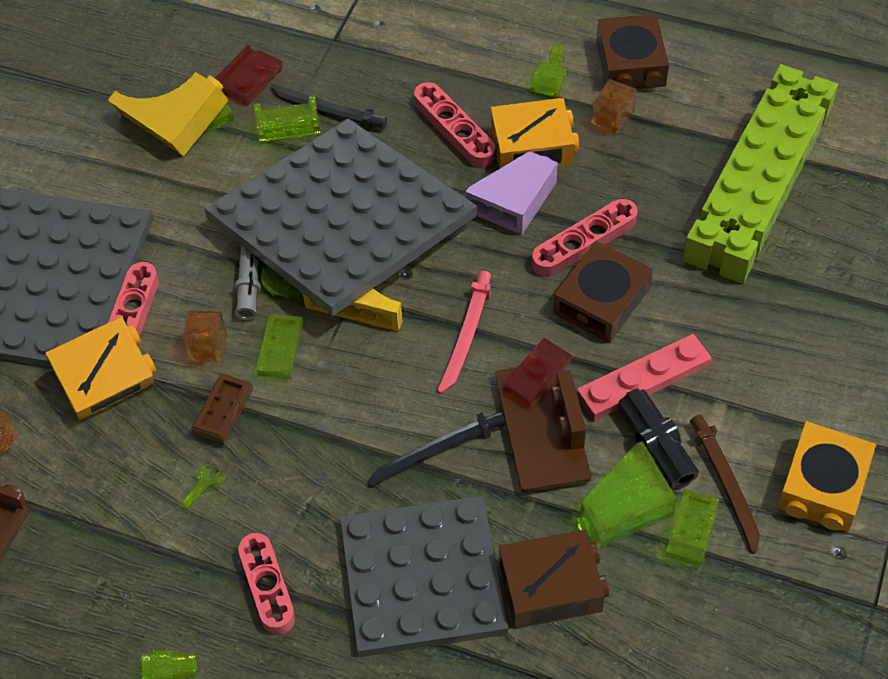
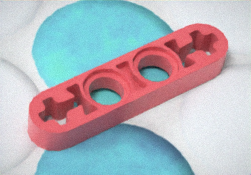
M431 82L419 84L414 90L416 108L470 164L478 168H486L492 165L495 161L496 152L493 140L438 85ZM450 112L453 116L449 119H442L438 117V114ZM460 130H467L471 132V135L468 137H458L456 133Z
M618 199L540 244L532 253V268L534 272L544 277L553 276L582 259L595 240L605 245L631 230L637 222V206L630 200ZM599 225L604 227L606 232L594 234L589 228ZM574 240L579 242L581 246L578 249L571 250L566 248L564 243Z

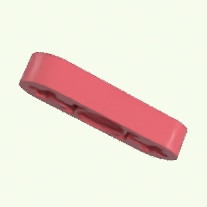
M139 262L129 268L108 321L109 323L122 317L123 320H127V326L133 324L139 337L159 285L157 272L152 264ZM138 280H142L140 285L142 290L139 289ZM131 300H140L142 302L140 307L135 310L124 308L126 303Z
M249 534L239 543L238 552L262 625L267 632L273 635L287 633L295 623V613L271 542L263 534ZM258 546V549L261 551L264 563L258 567L251 553V548ZM269 575L277 579L275 587L269 591H261L256 587L257 581L263 576ZM277 601L283 620L275 621L269 602Z

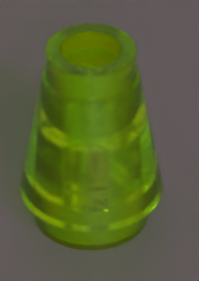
M151 649V653H141L142 679H187L197 676L196 653L188 654L186 652Z

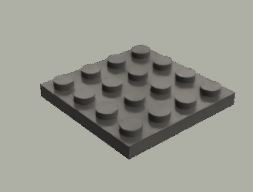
M483 496L340 516L358 657L508 635V624Z

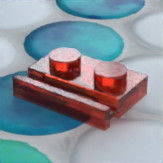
M247 45L215 79L223 85L221 91L224 92V95L248 106L283 70L281 60L260 50L254 51L250 45Z

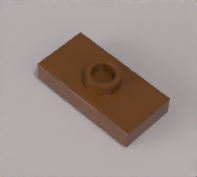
M221 373L191 428L193 435L225 445L253 391L252 382Z

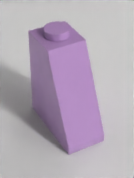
M529 151L470 186L466 190V199L477 205L478 217L523 235L557 183L558 162Z

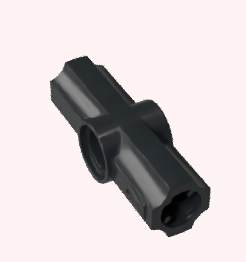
M636 388L627 392L619 400L618 408L635 432V441L641 454L647 460H653L671 489L679 490L688 486L698 477L699 471L681 445L680 433L675 423L669 417L663 418L645 389L640 390Z

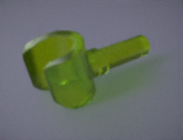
M215 464L203 465L198 471L199 482L182 504L189 509L209 485L217 486L224 481L225 472H218L211 480L209 475Z

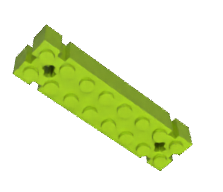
M780 64L771 81L770 89L767 88L704 204L700 220L696 219L687 236L683 262L707 270L709 265L720 268V276L744 284L753 267L755 256L759 255L820 134L821 126L825 124L832 110L838 83L815 76L813 80L803 78V71Z

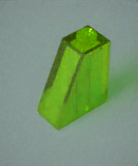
M643 441L637 443L581 502L580 517L577 518L579 529H586L588 537H590L592 542H596L598 548L674 516L677 498Z

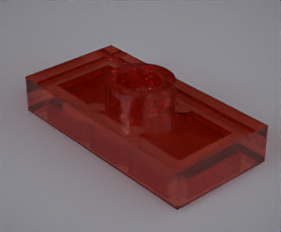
M543 338L503 382V390L531 407L556 379L557 372L563 371L569 365L572 355L546 338Z

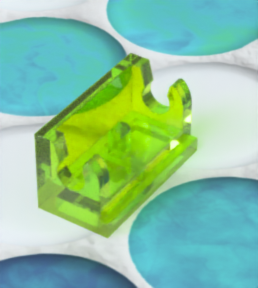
M309 96V103L263 110H261L260 103L254 104L260 142L320 134L315 96Z

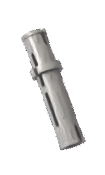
M242 245L240 249L239 277L234 286V291L237 294L235 315L238 319L247 321L254 319L255 315H257L256 303L257 296L261 291V284L258 281L259 258Z

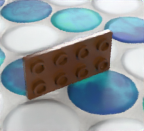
M561 361L497 370L495 378L521 491L527 493L590 482L592 475L584 448L586 427L571 370L564 371Z

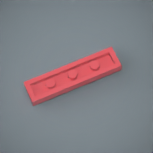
M693 333L577 388V396L593 421H597L619 410V400L627 392L638 388L640 390L645 389L648 395H651L711 366L712 357Z

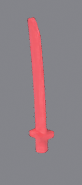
M480 271L477 281L472 282L471 302L454 352L438 387L439 394L445 393L456 383L473 340L485 299H490L491 289L489 283L491 274L487 271Z

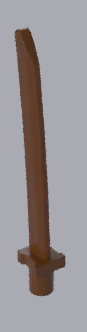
M701 414L696 415L690 420L697 433L694 441L697 446L702 445L733 507L750 552L756 554L760 533L732 469L715 438L718 430L715 425L709 427Z

